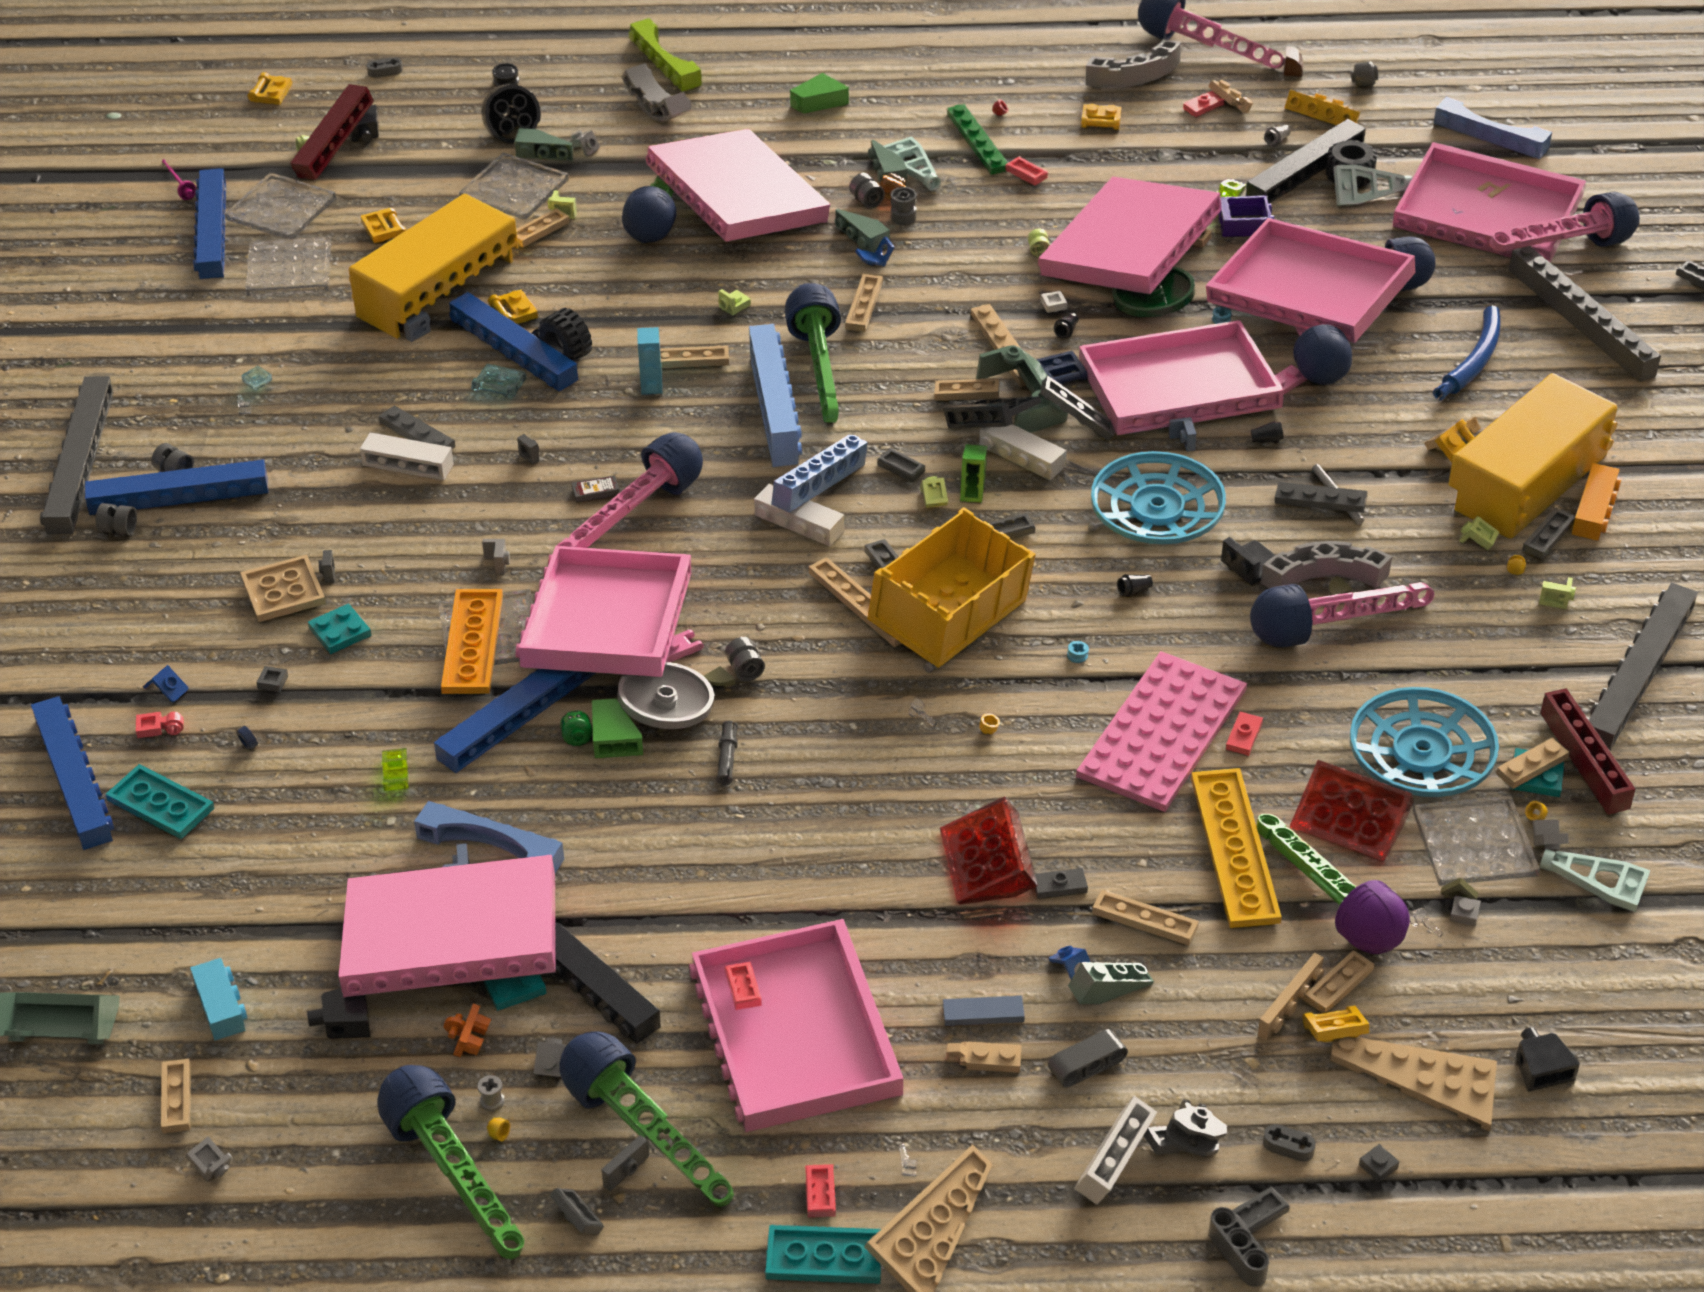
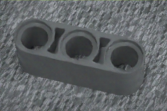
M1107 1029L1054 1054L1048 1061V1067L1064 1087H1070L1120 1063L1127 1056L1128 1049L1111 1029Z
M1227 1207L1214 1209L1210 1217V1239L1244 1283L1251 1287L1263 1285L1267 1279L1269 1267L1267 1253L1231 1209Z

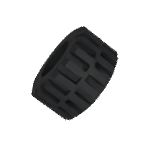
M1347 140L1333 144L1329 148L1325 172L1327 178L1335 184L1334 166L1359 165L1376 169L1377 152L1372 146L1360 141ZM1356 177L1357 187L1370 183V179L1366 177Z
M562 308L540 321L538 326L540 339L572 361H578L592 350L591 345L593 344L589 328L578 313L573 312L572 309Z

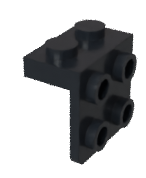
M1231 537L1224 539L1221 561L1250 585L1260 581L1263 564L1274 557L1275 554L1256 540L1241 546Z

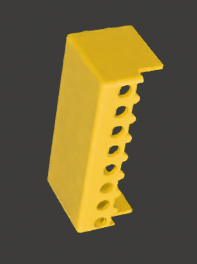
M462 194L349 267V282L351 283L356 317L398 339L400 337L398 322L404 324L406 323V318L410 315H419L422 307L427 304L434 305L437 297L442 294L447 296L452 287L457 284L462 286L467 277L470 275L477 276L480 271L479 269L485 265L492 266L494 259L497 257L509 263L513 262L512 248L518 249L515 219L467 194ZM484 253L483 260L478 262L479 256ZM469 262L470 266L468 270L464 272V267ZM455 272L454 279L449 282L450 275ZM440 282L439 289L434 291L435 285ZM425 292L424 299L419 301L420 295ZM410 301L409 309L404 311L405 305Z
M1549 374L1454 454L1448 482L1450 487L1458 490L1454 510L1472 520L1479 516L1498 530L1499 534L1509 539L1514 538L1591 470L1593 463L1597 464L1607 455L1614 443L1611 435L1618 425L1615 422L1617 405L1556 374Z

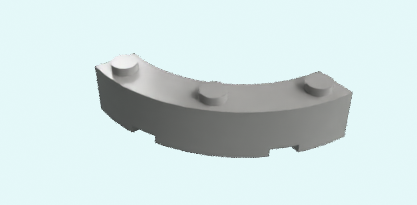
M1163 39L1161 43L1152 49L1151 53L1128 56L1123 61H1115V58L1092 56L1086 64L1085 85L1092 86L1093 88L1141 86L1144 83L1161 78L1175 69L1180 63L1181 42Z
M646 63L626 69L621 76L631 96L635 95L639 100L637 105L656 121H667L684 115L692 109L691 101L684 92L672 96L664 91L654 79L651 69H648Z
M1311 542L1295 546V550L1287 553L1282 551L1264 563L1261 584L1267 588L1296 584L1312 578L1335 577L1338 575L1339 577L1357 580L1377 588L1389 576L1393 556L1368 546L1364 549L1354 547L1350 542Z

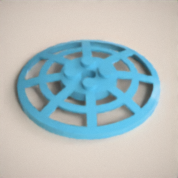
M1149 451L1123 456L1100 470L1092 484L1091 503L1093 510L1103 524L1123 537L1149 544H1176L1198 538L1218 524L1225 510L1226 493L1218 476L1204 464L1180 454ZM1166 463L1172 464L1168 474H1141L1137 464ZM1128 467L1132 475L1131 478L1119 484L1116 489L1104 483L1112 474ZM1183 467L1197 473L1208 483L1197 489L1190 482L1177 477L1180 468ZM1160 480L1165 481V483L1147 485L1145 481ZM1133 484L1138 486V489L1132 496L1122 493ZM1177 484L1190 493L1182 495L1177 489L1173 488V485ZM1214 489L1218 498V511L1204 512L1205 502L1202 495ZM1099 490L1112 496L1111 509L1113 513L1101 512L1098 506ZM1118 499L1131 504V511L1119 512ZM1196 500L1198 505L1197 512L1184 510L1185 503ZM1181 517L1193 519L1181 528L1175 523ZM1137 518L1143 522V525L1139 528L1126 519ZM1201 519H1213L1199 530L1188 534L1185 533V531L1193 528ZM1110 520H1118V521H1119L1120 523H1122L1124 526H1126L1127 528H1129V529H1131V530H1133V531H1135V532H1137V533L1128 531V530H1126V529H1124V528H1122V527L1116 525L1115 523H1113V522L1110 521ZM1153 525H1154V526H1164V525H1166V527H1167L1170 531H1150V530H1151V528L1153 527ZM1154 536H1171V537H1154Z
M1427 687L1397 688L1374 696L1356 712L1350 729V746L1353 755L1359 765L1371 777L1391 789L1421 797L1451 796L1476 787L1492 772L1499 750L1498 736L1494 726L1483 712L1455 694ZM1418 699L1439 702L1456 710L1449 718L1435 713L1419 711ZM1408 700L1409 712L1395 714L1385 720L1374 711L1391 702ZM1466 714L1479 725L1487 739L1472 743L1467 732L1457 723ZM1366 717L1377 726L1372 734L1371 745L1357 742L1358 729ZM1421 720L1433 721L1442 724V726L1437 729L1429 725H1421ZM1401 721H1411L1410 726L1401 729L1399 732L1391 726ZM1451 730L1454 731L1464 744L1453 746L1447 734ZM1383 732L1394 739L1392 748L1378 746ZM1418 747H1424L1426 750H1419ZM1489 748V762L1485 771L1482 774L1470 771L1475 751ZM1359 751L1373 754L1378 765L1387 773L1381 775L1364 760ZM1467 754L1462 768L1450 763L1452 755ZM1381 755L1394 756L1399 765L1394 769L1390 768L1384 762ZM1442 769L1453 773V775L1440 780H1435L1433 776L1434 772ZM1411 770L1422 773L1424 780L1412 779L1402 774ZM1461 777L1472 780L1452 788L1438 789L1437 787L1452 783ZM1398 779L1409 784L1426 786L1427 789L1410 787L1393 780Z

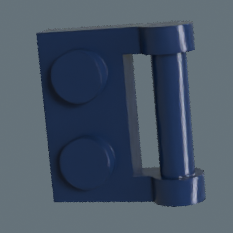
M1073 350L1036 359L1047 376L1059 384L1088 379L1085 367ZM1063 373H1068V374H1064V375L1052 377V376H1055V375H1059V374H1063Z

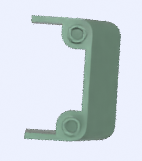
M1010 345L979 355L977 379H985L1016 369L1032 393L1031 397L1040 396L1042 403L1015 415V426L1032 433L1061 424L1068 419L1069 413L1062 411L1058 405L1048 401L1040 393L1042 381L1047 377V374L1040 363L1018 346Z
M0 992V1036H8V1041H25V1036L87 1038V1044H104V1039H110L119 1008L120 995Z

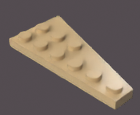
M1344 1037L1333 1040L1330 1061L1359 1074L1365 1072L1376 1077L1377 1082L1383 1085L1392 1084L1401 1088L1400 1092L1437 1109L1446 1108L1457 1113L1458 1118L1464 1121L1468 1119L1481 1124L1482 1129L1490 1132L1497 1061L1359 1037Z
M972 1145L871 1238L864 1246L865 1249L908 1292H934L993 1164Z

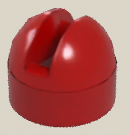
M1001 99L992 106V112L997 116H1002L1009 111L1008 106Z

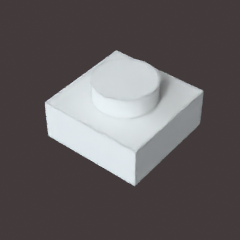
M1061 291L1041 294V302L1047 313L1067 309V301Z

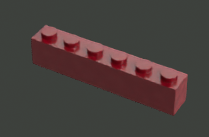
M348 84L290 162L297 177L317 180L374 102L367 86Z
M1564 688L1545 693L1540 712L1541 716L1560 744L1569 751L1570 759L1606 813L1610 815L1630 810L1636 790L1568 689Z

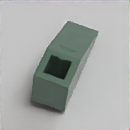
M519 128L514 141L516 158L574 160L572 143L538 129Z
M871 140V148H868L869 159L873 160L874 171L877 170L878 181L882 182L884 189L907 186V167L903 158L877 141Z
M841 209L835 210L836 227L865 251L875 253L883 237H887L890 240V230L880 221Z
M1081 963L1069 982L1068 987L1080 1004H1102L1152 985L1154 980L1142 963Z

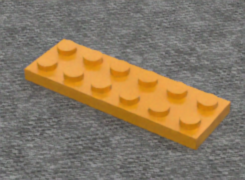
M456 589L441 683L442 694H490L503 600L502 589Z

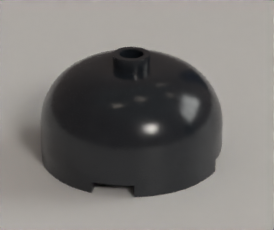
M504 84L494 88L486 96L482 105L481 115L485 128L493 137L504 142L515 143V138H505L502 136V133H511L514 127L536 129L541 119V109L537 98L528 89L520 85Z

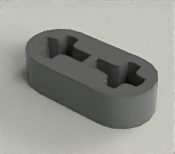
M396 57L374 60L367 64L368 75L374 78L395 75L403 71L402 60Z
M1277 1124L1268 1126L1264 1132L1263 1144L1267 1150L1302 1162L1313 1158L1316 1142L1311 1135ZM1275 1136L1280 1137L1277 1141L1272 1140ZM1301 1145L1307 1146L1304 1150L1299 1149Z

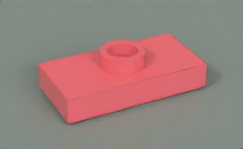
M1210 91L1183 103V109L1194 117H1198L1224 105V99L1215 92Z
M1017 157L1006 164V171L1034 186L1048 178L1047 171L1021 157Z
M1239 712L1226 743V750L1249 756L1263 724V717Z
M751 962L724 966L735 1010L762 1006V999Z
M833 1164L806 1165L808 1218L835 1217Z

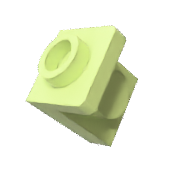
M554 190L552 197L548 199V209L552 211L557 208L568 215L569 219H575L577 215L575 198L559 197V191Z
M723 289L718 291L719 307L732 316L751 305V298L738 290L730 294Z
M932 476L922 480L920 491L923 493L925 508L947 506L948 498L944 478Z
M1477 516L1472 522L1467 521L1461 528L1460 532L1463 534L1459 541L1463 544L1470 537L1476 543L1489 550L1493 546L1499 531Z
M1568 577L1567 585L1543 581L1539 604L1567 609L1568 601L1574 600L1576 587H1571L1573 578Z

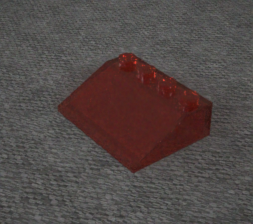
M1317 760L1290 828L1385 862L1408 818L1414 803L1413 796L1410 792Z
M1006 796L940 827L954 892L959 905L1017 897L1038 887L1019 812Z

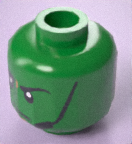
M573 710L567 712L560 720L561 735L567 744L581 746L591 739L593 733L592 724L585 712Z

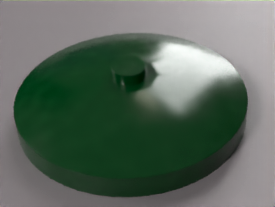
M1173 267L1151 294L1117 288L1112 289L1115 306L1126 314L1138 317H1157L1176 312L1188 305L1196 292L1195 281L1192 275L1178 267Z

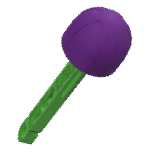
M1271 814L1259 815L1256 824L1258 833L1265 839H1269L1270 843L1340 905L1335 917V927L1338 933L1350 944L1370 954H1383L1393 950L1402 943L1410 924L1409 912L1404 901L1390 887L1379 880L1367 881L1356 887L1295 832L1287 828L1286 824L1279 818Z

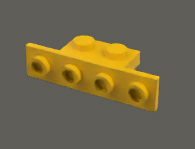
M1293 90L1289 91L1284 107L1285 109L1334 125H1338L1347 119L1357 123L1360 115L1359 111L1344 106V102L1341 100L1333 99L1329 101L1326 100L1327 96L1316 93L1315 96H1310Z

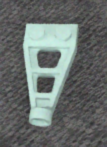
M913 137L884 145V147L901 158L915 155L916 159L905 162L907 174L921 181L931 191L936 190L940 186L941 179L936 175L924 149ZM922 165L925 167V168L920 169V170H916V169H915L916 167H919V166H922Z
M1359 165L1334 166L1337 206L1358 205L1397 192H1405L1412 177L1410 175L1404 176ZM1357 176L1370 179L1371 190L1363 194L1357 192ZM1377 178L1388 179L1389 189L1379 191Z
M1549 849L1545 850L1539 867L1547 871H1554L1603 900L1634 912L1637 909L1651 871L1624 861L1562 851L1555 852ZM1571 865L1588 866L1591 868V872L1588 877H1584L1571 870ZM1599 871L1616 873L1619 876L1616 887L1609 888L1599 883L1595 878L1596 873Z

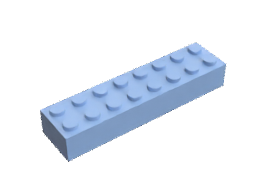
M774 324L749 326L750 361L772 467L798 465V455H802L801 442L798 441L799 438H802L801 427L798 425L797 411L793 412L795 411V400L790 398L792 397V386L789 384V373L786 371V359L783 358L784 353L780 332H776Z

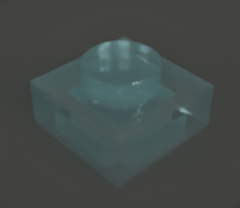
M258 365L241 375L242 382L254 390H258L272 381V375Z

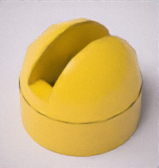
M1511 556L1507 563V571L1514 575H1520L1525 572L1526 561L1523 556Z
M984 714L981 717L979 728L983 734L989 733L992 735L998 730L1000 720L993 714Z
M1538 801L1530 802L1525 809L1526 817L1532 821L1545 820L1548 814L1547 807ZM1535 809L1540 811L1539 815L1533 813Z
M493 1118L486 1127L491 1138L504 1141L509 1135L511 1125L506 1119Z

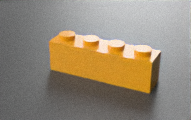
M1596 463L1592 464L1575 516L1571 535L1599 541L1601 532L1606 533L1609 522L1607 519H1610L1613 506L1610 505L1615 504L1622 480L1618 478V468Z

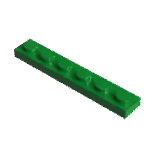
M958 104L948 107L947 115L991 175L1007 172L1006 164L1008 162L966 105Z

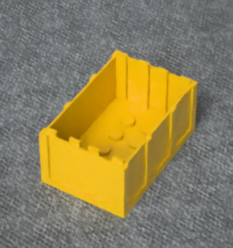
M963 507L941 527L937 526L926 538L912 548L904 550L901 556L886 567L879 568L874 572L867 620L937 668H940L1026 601L1036 554L1023 545H1018L1003 532H998L992 525L986 521H981L974 516V513Z

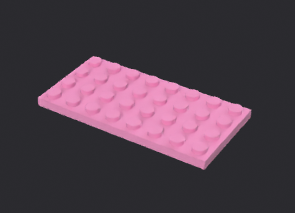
M1160 651L1076 770V777L1166 812L1245 693L1247 683Z

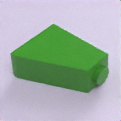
M824 73L790 90V106L803 114L849 104V87Z
M965 445L962 458L960 501L983 502L988 449L986 445Z
M617 699L592 700L595 758L643 755L642 734L622 709Z

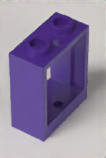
M1267 196L1220 197L1222 210L1218 214L1222 237L1252 236L1267 218L1275 220L1274 215H1272V205L1268 204ZM1231 216H1261V218H1231Z

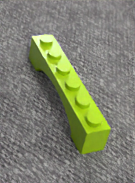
M650 18L630 24L629 38L631 42H634L639 50L643 51L647 58L682 92L702 86L701 69L693 61L689 62L679 59L665 51L658 43V26Z

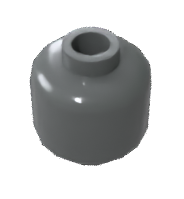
M1371 61L1357 63L1354 66V71H1350L1351 81L1356 82L1359 88L1373 86L1376 80H1379L1378 67Z

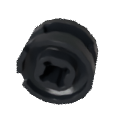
M510 63L496 65L492 69L494 86L498 87L504 84L518 85L519 72L517 66Z

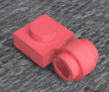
M161 712L136 715L137 738L162 735V729H165L170 735H178L184 728V719L178 712H170L162 717Z

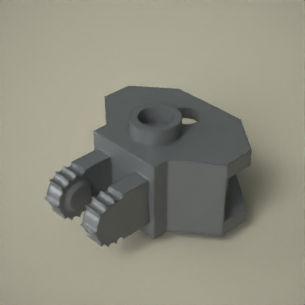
M1183 1099L1179 1110L1174 1111L1164 1132L1165 1139L1177 1149L1206 1157L1218 1153V1141L1227 1134L1226 1125L1214 1117L1212 1111H1208L1205 1104L1199 1103L1197 1107L1191 1106L1190 1100Z

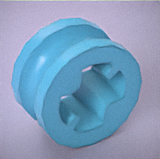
M1223 306L1216 307L1213 310L1212 321L1215 324L1230 322L1231 310Z
M1082 641L1071 642L1068 645V659L1074 663L1086 661L1089 652L1088 645Z

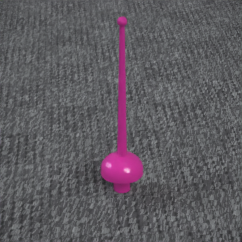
M163 159L162 163L166 165L179 183L177 187L179 197L183 200L192 199L196 195V185L191 181L182 182L166 163V160Z

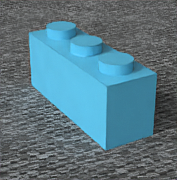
M659 327L637 328L641 395L663 394Z
M218 958L190 967L214 1041L246 1031L243 1020L248 1019L244 1004L238 1005L237 1001L241 1000L237 985L231 986L230 982H233L234 978L230 966L224 967L222 958Z

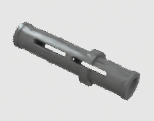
M729 720L723 722L722 737L718 742L720 756L716 780L721 785L732 783L734 753L738 747L736 739L738 725L735 722L732 729L733 721Z

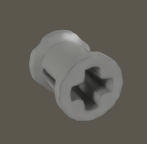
M488 1075L478 1082V1091L481 1094L480 1105L486 1111H496L504 1105V1095L501 1094L502 1081L497 1076Z

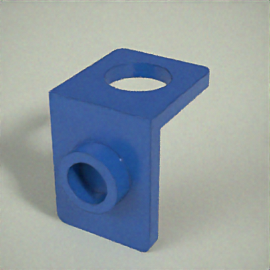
M883 237L875 253L856 249L855 252L866 264L885 267L894 250V245L887 237ZM887 245V253L883 255V247Z
M169 665L164 667L143 686L146 689L150 684L154 683L172 703L189 689Z
M1071 945L1059 949L1058 953L1049 957L1050 962L1065 965L1070 980L1075 974L1074 969L1078 963H1091L1086 949L1075 948Z

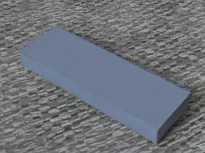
M1022 996L943 999L945 1026L1024 1022L1025 1019Z

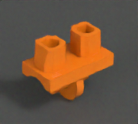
M473 1003L466 1021L462 1020V1014L457 1013L455 1017H448L444 1022L443 1027L448 1032L450 1039L460 1036L453 1053L454 1056L461 1057L463 1051L478 1055L484 1039L470 1034L471 1030L485 1035L491 1021L490 1018L478 1013L479 1005Z

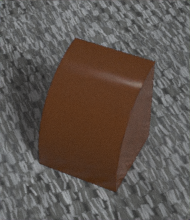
M1286 46L1283 76L1302 77V55L1298 50Z

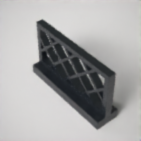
M1040 396L980 399L967 405H948L943 410L948 428L1007 427L1013 424L1011 416L1042 402Z

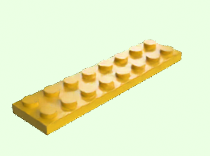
M1240 768L1191 772V782L1229 927L1238 928L1281 924L1282 916Z

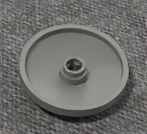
M666 662L662 677L623 675L619 681L617 697L622 709L633 719L652 727L680 729L696 725L707 718L713 707L714 691L708 680L697 671L680 664Z

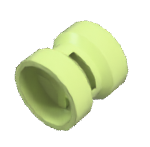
M1035 229L1029 233L1028 243L1032 255L1040 257L1050 246L1047 233L1042 229Z

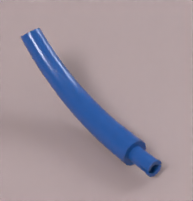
M1489 306L1484 310L1482 332L1476 346L1461 364L1443 377L1442 384L1433 390V395L1436 399L1440 397L1439 400H1443L1450 393L1457 394L1486 366L1496 348L1500 335L1501 320L1498 307Z

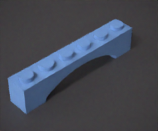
M1445 97L1436 107L1434 124L1537 159H1540L1550 147L1551 131L1536 126L1524 128L1496 123L1474 114L1463 106L1464 102Z
M428 801L414 820L417 838L437 845L442 841L468 840L499 847L518 858L552 855L555 873L564 861L563 843L543 837L530 831L527 832L507 824L498 823L488 818L469 814L466 811L453 809L443 804Z

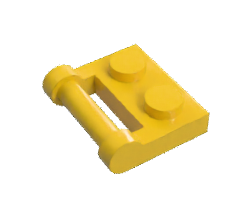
M262 72L253 90L249 91L247 98L251 102L280 105L293 85L292 78L270 76L268 73ZM264 85H268L264 93H260Z
M1083 104L1081 128L1095 126L1111 127L1113 130H1119L1121 107L1115 105Z
M393 208L360 215L361 222L373 243L384 242L406 231V228L397 219V213ZM385 219L391 222L393 228H389Z
M521 289L501 296L494 294L487 300L490 307L516 324L538 318V311ZM504 305L507 306L512 315L510 313H507V311L503 307Z
M1461 419L1434 440L1451 463L1454 454L1466 445L1457 434V431H1459L1467 443L1474 438L1465 426L1467 423L1464 419Z
M1355 1005L1347 1006L1345 1010L1315 1015L1310 1012L1302 1015L1305 1029L1310 1030L1317 1042H1331L1334 1039L1344 1037L1356 1038L1362 1034L1369 1033V1023Z

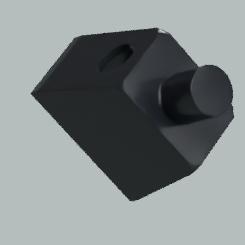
M376 104L369 107L350 133L349 138L351 141L369 143L372 139L379 137V119Z
M338 988L321 995L322 1009L307 1011L309 1027L325 1025L327 1038L371 1037L366 995L343 997L342 989Z
M1529 1027L1522 1031L1521 1037L1523 1040L1519 1042L1516 1059L1528 1092L1576 1080L1580 1063L1557 1034L1549 1033L1539 1036L1534 1027Z

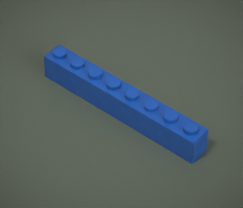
M223 168L200 170L199 178H196L197 201H195L196 224H194L196 236H194L195 247L193 250L195 259H193L194 271H198L199 279L224 277L226 180Z
M467 292L449 302V315L453 322L459 324L468 332H471L480 340L492 346L493 349L498 350L507 358L519 364L520 367L531 372L535 377L546 382L547 385L561 391L578 381L577 363L471 293Z
M265 460L85 481V500L89 515H96L98 507L102 503L114 504L117 507L120 505L131 506L137 510L269 493Z
M537 669L434 742L436 759L454 773L459 772L596 673Z
M60 696L32 704L31 707L37 727L83 850L113 841L110 831L115 830L111 816L105 817L108 810L104 799L99 800L102 794L98 783H92L96 779L92 767H86V765H90L86 751H80L84 749L79 735L74 736L78 732L74 720H68L72 718L68 704L63 705Z

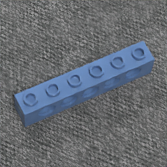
M849 434L776 479L773 484L771 505L790 513L865 465L868 442L856 435Z

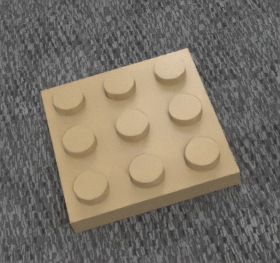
M308 555L240 572L258 622L326 604L325 596Z

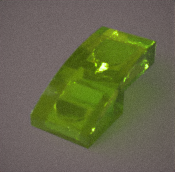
M1227 179L1220 184L1218 192L1220 197H1239L1245 190L1246 185Z
M407 748L383 750L384 791L409 789Z

